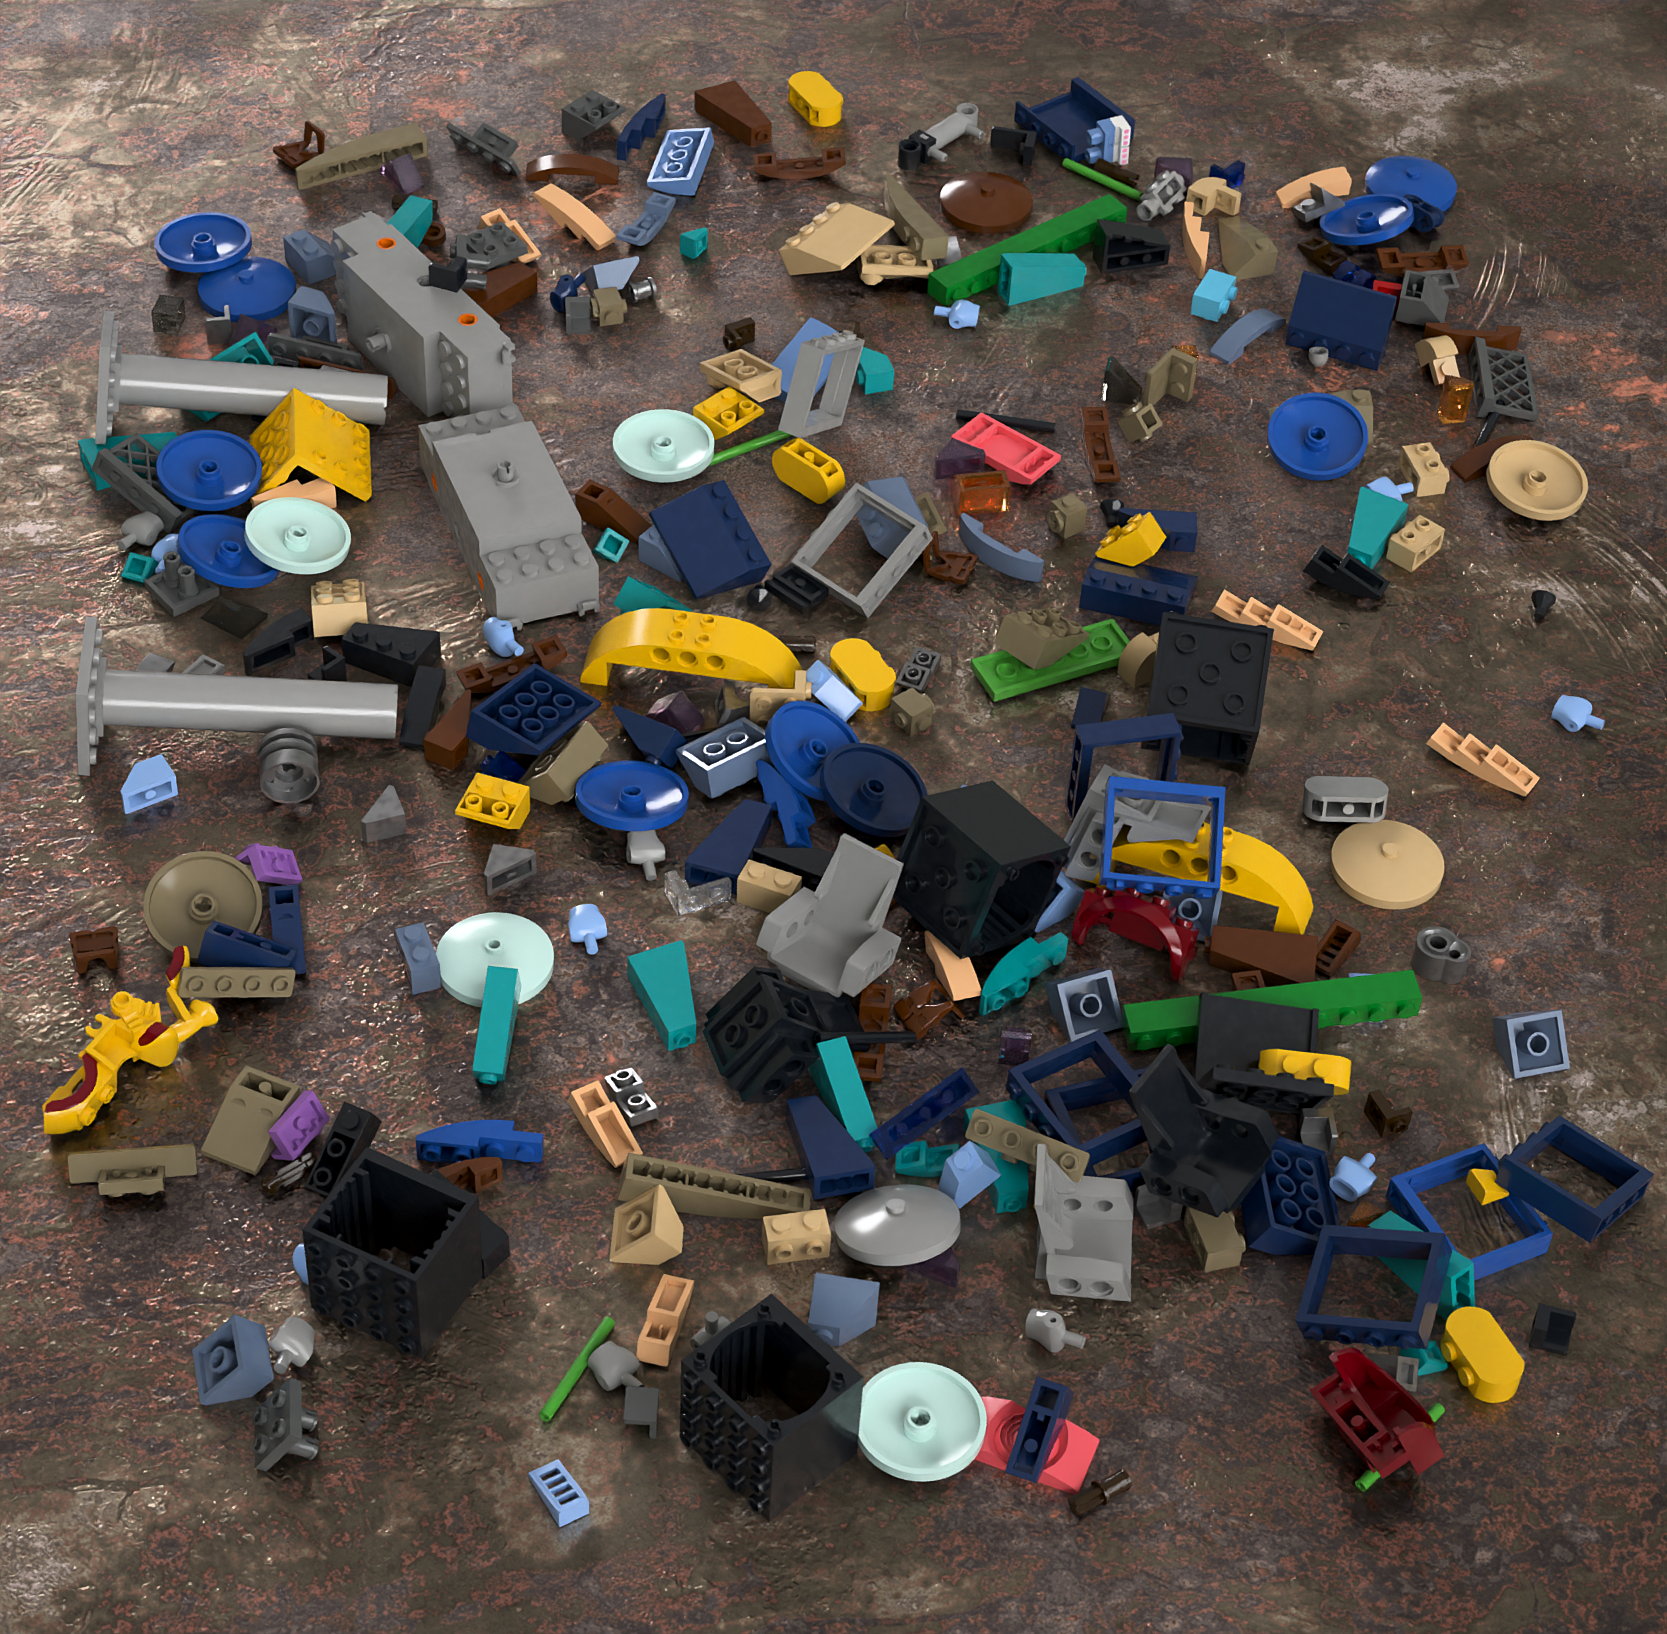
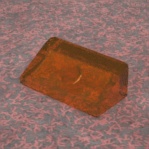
M1445 375L1437 410L1442 424L1466 422L1475 384L1474 381Z

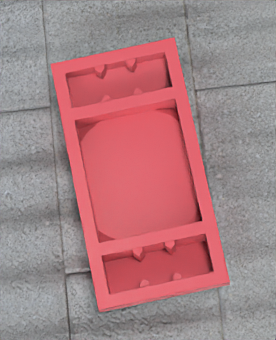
M982 412L951 436V442L972 462L986 463L996 469L1006 481L1019 484H1032L1061 460L1060 454Z
M981 1397L986 1410L987 1425L983 1445L974 1460L1005 1470L1026 1409L1013 1400ZM1065 1419L1038 1482L1073 1495L1079 1493L1099 1445V1439Z

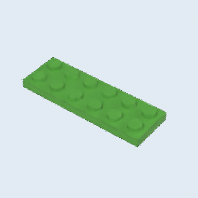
M1112 618L1082 627L1083 630L1090 634L1088 639L1049 667L1034 670L1007 651L1002 650L971 659L970 668L995 702L1118 666L1120 656L1130 641Z

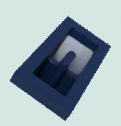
M1081 687L1071 728L1075 729V725L1102 722L1111 695Z

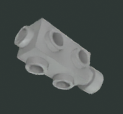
M1168 170L1160 173L1156 177L1157 181L1145 187L1146 192L1140 197L1142 203L1136 210L1137 215L1142 220L1149 221L1160 213L1162 216L1166 215L1174 209L1172 204L1175 205L1185 198L1183 193L1187 188L1184 185V178L1177 174L1175 170L1170 173Z

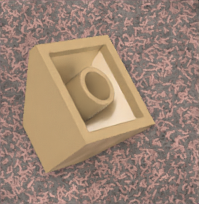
M659 1184L615 1208L610 1250L611 1261L616 1263L660 1265L682 1253L684 1227L662 1185Z

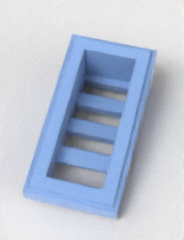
M559 1459L528 1473V1477L559 1527L589 1514V1500ZM555 1471L557 1473V1475L552 1476L544 1481L541 1479L542 1477L547 1476ZM557 1481H562L561 1484L550 1489L547 1487ZM567 1489V1492L556 1497L554 1496V1494ZM569 1498L573 1499L563 1505L560 1504V1502L565 1501Z

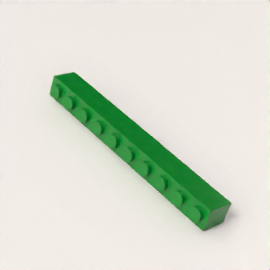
M1110 194L1105 195L929 273L927 293L947 307L956 300H962L998 284L1001 254H1065L1095 240L1097 219L1125 223L1127 207Z
M1413 970L1209 994L1310 1010L1313 1008L1319 1009L1318 1029L1328 1026H1348L1354 1023L1380 1022L1385 1019H1405L1418 1016L1422 1001V995ZM1199 995L1124 1004L1121 1023L1128 1051L1148 1050L1164 1047L1167 1044L1176 1047L1180 1044L1195 1043Z

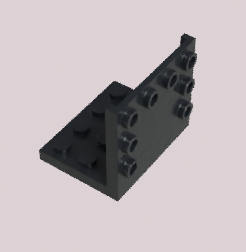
M1202 992L1199 995L1193 1066L1194 1080L1201 1089L1267 1111L1301 1115L1302 1108H1320L1333 1097L1334 1084L1325 1083L1324 1079L1309 1077L1306 1080L1295 1079V1075L1290 1073H1277L1276 1076L1267 1075L1264 1070L1259 1069L1260 1052L1263 1050L1281 1049L1316 1053L1319 1009L1313 1008L1310 1010L1209 995L1207 992Z

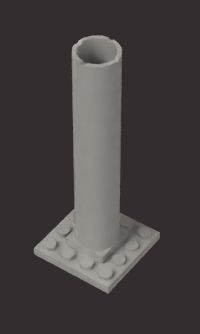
M104 311L99 353L95 444L106 445V437L112 436L114 412L119 411V404L269 416L293 388L315 400L322 401L326 406L335 411L342 412L347 418L356 423L382 426L385 424L386 410L384 408L387 407V375L122 353L123 345H117L119 321L114 320V311Z
M86 616L76 689L78 775L90 776L91 764L96 765L97 748H93V746L99 745V737H103L105 725L270 733L278 729L294 728L303 730L312 736L395 740L398 684L107 669V657H103V649L98 648V645L102 646L103 629H98L97 617Z

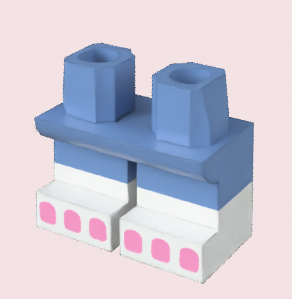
M1122 115L1097 121L1096 128L1086 131L1087 142L1089 145H1095V147L1085 149V158L1089 164L1096 163L1099 158L1109 162L1117 161L1121 165L1128 164V145L1130 144L1131 127Z

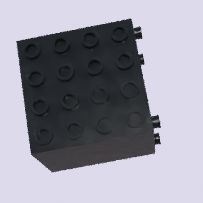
M1174 611L1163 612L1154 657L1146 716L1174 713L1178 724H1182L1181 732L1184 739L1180 741L1179 746L1181 755L1250 765L1260 730L1273 628H1268L1265 625L1253 626L1181 615ZM1161 739L1142 741L1141 749L1160 751Z
M993 780L923 796L897 857V860L904 865L892 898L960 959L974 955L980 956L985 952L1020 943L1030 937L1033 939L1036 937V926L1062 867L1066 866L1069 862L1067 855L1071 846Z
M368 1147L364 1149L302 1229L311 1308L322 1316H330L341 1321L350 1329L356 1328L369 1334L378 1342L384 1341L397 1347L404 1354H412L421 1359L426 1355L483 1275L479 1196ZM393 1247H396L416 1257L410 1259L411 1272L395 1266L392 1257L386 1262L373 1255L379 1254L378 1251L382 1249L391 1251Z
M773 1294L767 1296L681 1360L679 1436L682 1443L689 1450L693 1449L702 1457L708 1469L718 1472L724 1478L726 1485L731 1491L740 1493L747 1500L751 1510L756 1514L761 1513L769 1522L857 1454L864 1377ZM763 1382L798 1416L783 1421L778 1419H771V1422L764 1421L758 1414L753 1417L748 1415L736 1401L743 1402L747 1400V1393L753 1398L761 1397Z

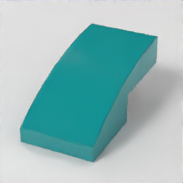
M926 1140L896 1145L895 1170L898 1174L909 1176L941 1177L946 1159L961 1147L957 1143L929 1148Z

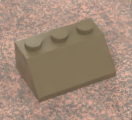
M588 721L576 725L538 755L517 783L529 786L530 797L544 803L553 805L560 801L567 802L574 797L579 778L603 759L602 753L608 747V744Z

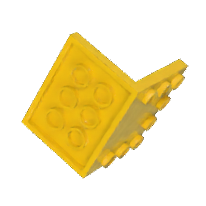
M293 388L250 435V445L256 450L262 463L261 483L252 497L274 489L280 483H285L289 474L297 465L365 502L372 496L369 429L363 424L356 423L347 418L342 412L331 409L322 401L315 400Z

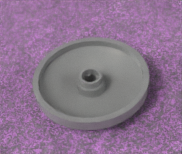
M901 1184L875 1188L850 1199L838 1211L834 1220V1230L838 1246L848 1256L872 1265L902 1266L928 1260L947 1250L960 1234L961 1219L957 1204L945 1193L926 1186Z

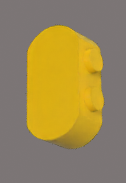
M802 71L793 74L789 78L788 102L810 125L827 127L840 121L843 97L820 73Z
M799 437L793 438L775 450L772 455V465L778 478L817 504L826 502L845 487V475L840 464Z
M851 638L836 643L830 652V669L863 702L858 709L863 711H879L888 707L891 704V698L894 697V685L896 682V674L893 668L888 667L882 660L880 653L874 650L865 640Z
M1268 1049L1260 1052L1259 1069L1264 1070L1267 1075L1276 1076L1277 1073H1290L1295 1075V1079L1306 1080L1309 1077L1322 1078L1325 1080V1083L1334 1084V1095L1349 1093L1351 1060L1347 1058L1281 1049Z
M1462 1307L1453 1311L1446 1321L1440 1342L1443 1357L1448 1362H1451L1458 1372L1461 1383L1469 1388L1475 1398L1489 1403H1500L1510 1399L1516 1393L1524 1371V1360L1490 1312L1478 1307Z

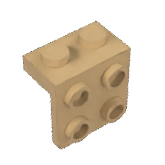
M795 670V689H751L750 721L766 731L768 721L780 707L789 702L806 701V698L811 699L812 682H806V671Z

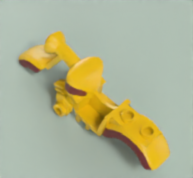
M178 946L174 949L172 962L166 971V977L170 983V987L166 991L167 1002L178 1021L171 1026H167L161 1022L159 1003L152 1004L150 1001L145 1003L144 1000L133 998L128 992L124 991L116 993L112 997L110 1005L111 1011L116 1016H119L120 1019L112 1020L102 1014L95 1016V1020L100 1022L102 1026L99 1029H93L90 1026L85 1028L86 1034L93 1041L78 1054V1058L82 1060L83 1066L71 1077L65 1086L58 1087L42 1105L45 1134H63L74 1130L80 1131L83 1126L90 1125L101 1105L109 1103L116 1093L117 1072L126 1060L132 1058L133 1062L141 1059L154 1066L166 1067L175 1060L179 1043L191 1037L202 1027L211 1026L218 1022L216 1010L210 1003L192 1000L188 1012L177 994L181 968L190 967V955L187 946ZM83 1082V1084H82V1086L80 1087V1089H79L77 1092L74 1093V1091L78 1088V1086Z

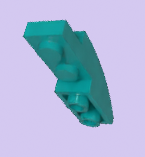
M1059 932L1038 944L1030 937L1011 950L996 965L986 980L981 992L979 1013L984 1016L991 1011L1000 1009L1012 999L1023 996L1028 991L1030 978L1037 977L1045 969L1052 965L1060 964L1066 958L1068 938L1062 932Z

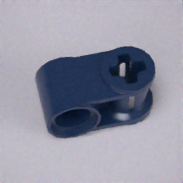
M1412 194L1404 195L1403 198L1410 201L1413 206L1414 220L1410 226L1425 233L1442 225L1444 214L1441 209L1423 201L1418 196Z

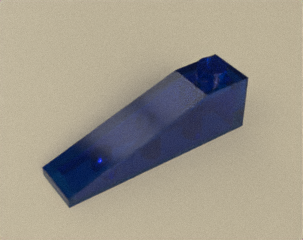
M962 1067L871 1132L869 1136L887 1160L977 1095L979 1090Z

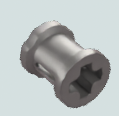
M647 277L644 281L637 283L631 281L626 285L627 294L632 303H637L639 299L646 297L655 298L657 296L656 285L652 277Z

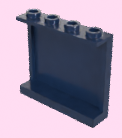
M1079 77L1071 80L1070 92L1030 108L1017 101L1015 107V122L1027 131L1037 132L1036 138L1063 159L1068 158L1075 162L1086 159L1085 149L1095 147V145H1089L1087 142L1086 131L1096 128L1097 121L1122 115L1131 127L1130 140L1133 139L1135 128L1134 118Z

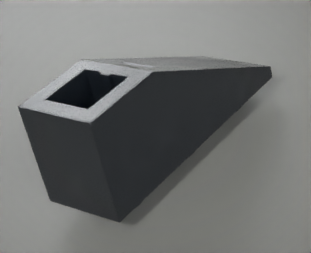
M754 848L752 861L801 876V889L806 887L815 892L834 853L821 848Z
M344 1101L304 1187L328 1197L366 1147L370 1148L382 1121L373 1113Z

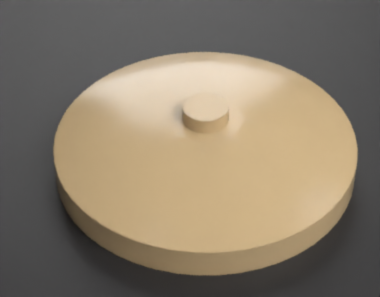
M1518 440L1507 443L1495 451L1487 467V482L1495 497L1507 508L1528 518L1551 521L1569 517L1577 512L1587 495L1588 481L1582 467L1568 453L1548 443L1534 440Z
M1381 820L1376 823L1359 822L1342 831L1332 847L1330 868L1339 886L1356 900L1377 908L1407 909L1428 901L1436 894L1444 874V860L1437 845L1420 830L1401 822Z

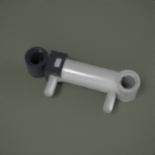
M972 103L959 104L954 114L925 132L919 129L909 135V139L901 140L898 145V167L903 170L912 171L919 168L920 162L926 164L934 158L945 162L947 154L939 149L963 134H970L981 139L984 132L977 128L978 107Z

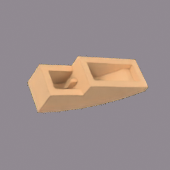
M1345 166L1330 168L1312 173L1287 184L1276 191V197L1282 209L1293 208L1304 200L1312 199L1310 183L1319 186L1334 196L1349 195L1352 179Z
M501 208L481 216L478 226L479 230L502 221L528 245V253L512 259L513 262L525 264L541 257V253L517 221H510Z
M321 477L303 485L296 479L251 497L252 510L265 501L283 497L309 499L331 509L337 507L335 486Z
M925 931L926 953L935 964V975L953 1001L981 996L982 990L970 958L960 959L930 931Z
M598 1080L571 1092L568 1103L596 1147L615 1168L625 1163L628 1153L643 1155L615 1102L610 1103Z
M663 1274L647 1310V1319L638 1338L636 1354L638 1361L668 1367L687 1312L694 1280Z

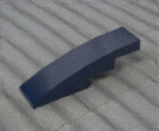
M661 93L648 102L624 127L617 139V160L626 161L631 148L641 149L646 137L655 138L666 113V94Z

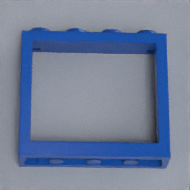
M1109 776L1105 784L1099 885H1105L1107 889L1116 891L1123 890L1124 887L1136 888V892L1152 893L1153 890L1165 891V894L1169 896H1181L1183 893L1194 894V897L1200 899H1209L1212 896H1216L1220 890L1225 787ZM1115 796L1210 805L1211 823L1207 881L1110 872Z
M1485 1143L1391 1177L1386 1198L1401 1218L1424 1232L1444 1233L1416 1194L1468 1175L1471 1169L1493 1170L1498 1175L1500 1170L1498 1169L1499 1165H1497L1499 1159L1492 1154ZM1510 1192L1509 1196L1498 1201L1526 1238L1471 1259L1474 1266V1281L1548 1251L1553 1235L1548 1228V1223L1542 1220L1534 1207ZM1446 1236L1451 1249L1458 1252Z

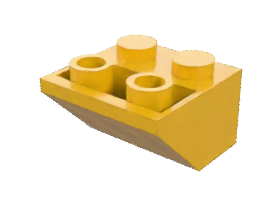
M730 386L693 407V416L703 421L710 428L714 441L729 435L764 414L762 407Z
M1151 512L1143 516L1139 513L1131 517L1127 521L1128 524L1121 528L1117 525L1106 533L1107 536L1100 541L1101 546L1095 553L1099 558L1134 567L1154 556L1166 539V536Z
M476 773L455 809V814L507 829H520L530 812V787Z

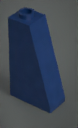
M744 799L687 857L685 861V882L737 895V878L747 861L753 860L754 848H761L771 826L772 805Z
M812 1095L788 1099L786 1123L804 1169L813 1199L874 1189V1163L819 1097Z

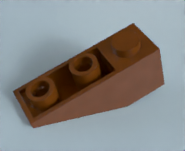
M589 480L575 493V506L581 516V520L604 530L608 527L631 542L639 545V536L652 526L611 488L595 481Z
M467 689L461 697L454 701L452 708L440 717L438 724L431 731H428L423 738L425 759L453 771L467 756L469 750V738L466 737L472 711V692L470 689Z

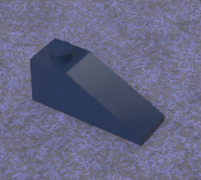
M1119 508L1117 525L1121 528L1127 525V521L1136 514L1140 513L1143 516L1151 512L1166 536V539L1160 546L1161 548L1168 551L1195 552L1198 533L1196 512Z
M614 705L612 710L639 750L646 756L645 761L672 770L679 758L676 754V749L688 744L679 731Z
M213 920L205 931L197 963L203 964L205 967L289 966L297 955L298 949Z
M1036 1377L1005 1473L1036 1484L1038 1483L1064 1425L1074 1395L1069 1387Z

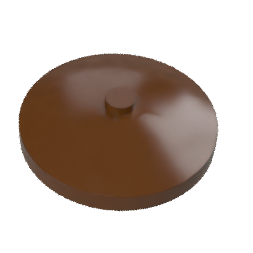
M988 171L965 173L948 181L941 191L940 207L944 216L956 226L972 232L985 234L1008 232L1022 226L1032 213L1033 198L1028 188L1017 179L1001 173Z

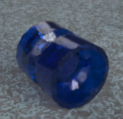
M1348 260L1342 262L1333 275V279L1372 289L1374 280H1377L1374 274L1365 269L1360 270L1359 266Z

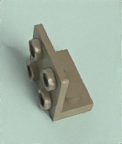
M1174 348L1166 355H1162L1158 363L1153 368L1150 367L1145 374L1144 381H1146V387L1142 394L1143 405L1151 403L1154 406L1166 393L1188 402L1193 396L1198 359Z

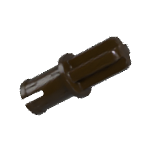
M1099 158L1095 163V171L1131 188L1137 185V182L1129 178L1138 181L1139 174L1122 168L1121 164L1115 165L1102 158Z
M1124 1469L1118 1470V1472L1101 1481L1094 1480L1091 1482L1090 1487L1069 1498L1070 1509L1076 1515H1081L1099 1504L1105 1506L1109 1503L1110 1498L1125 1490H1129L1132 1487V1481Z

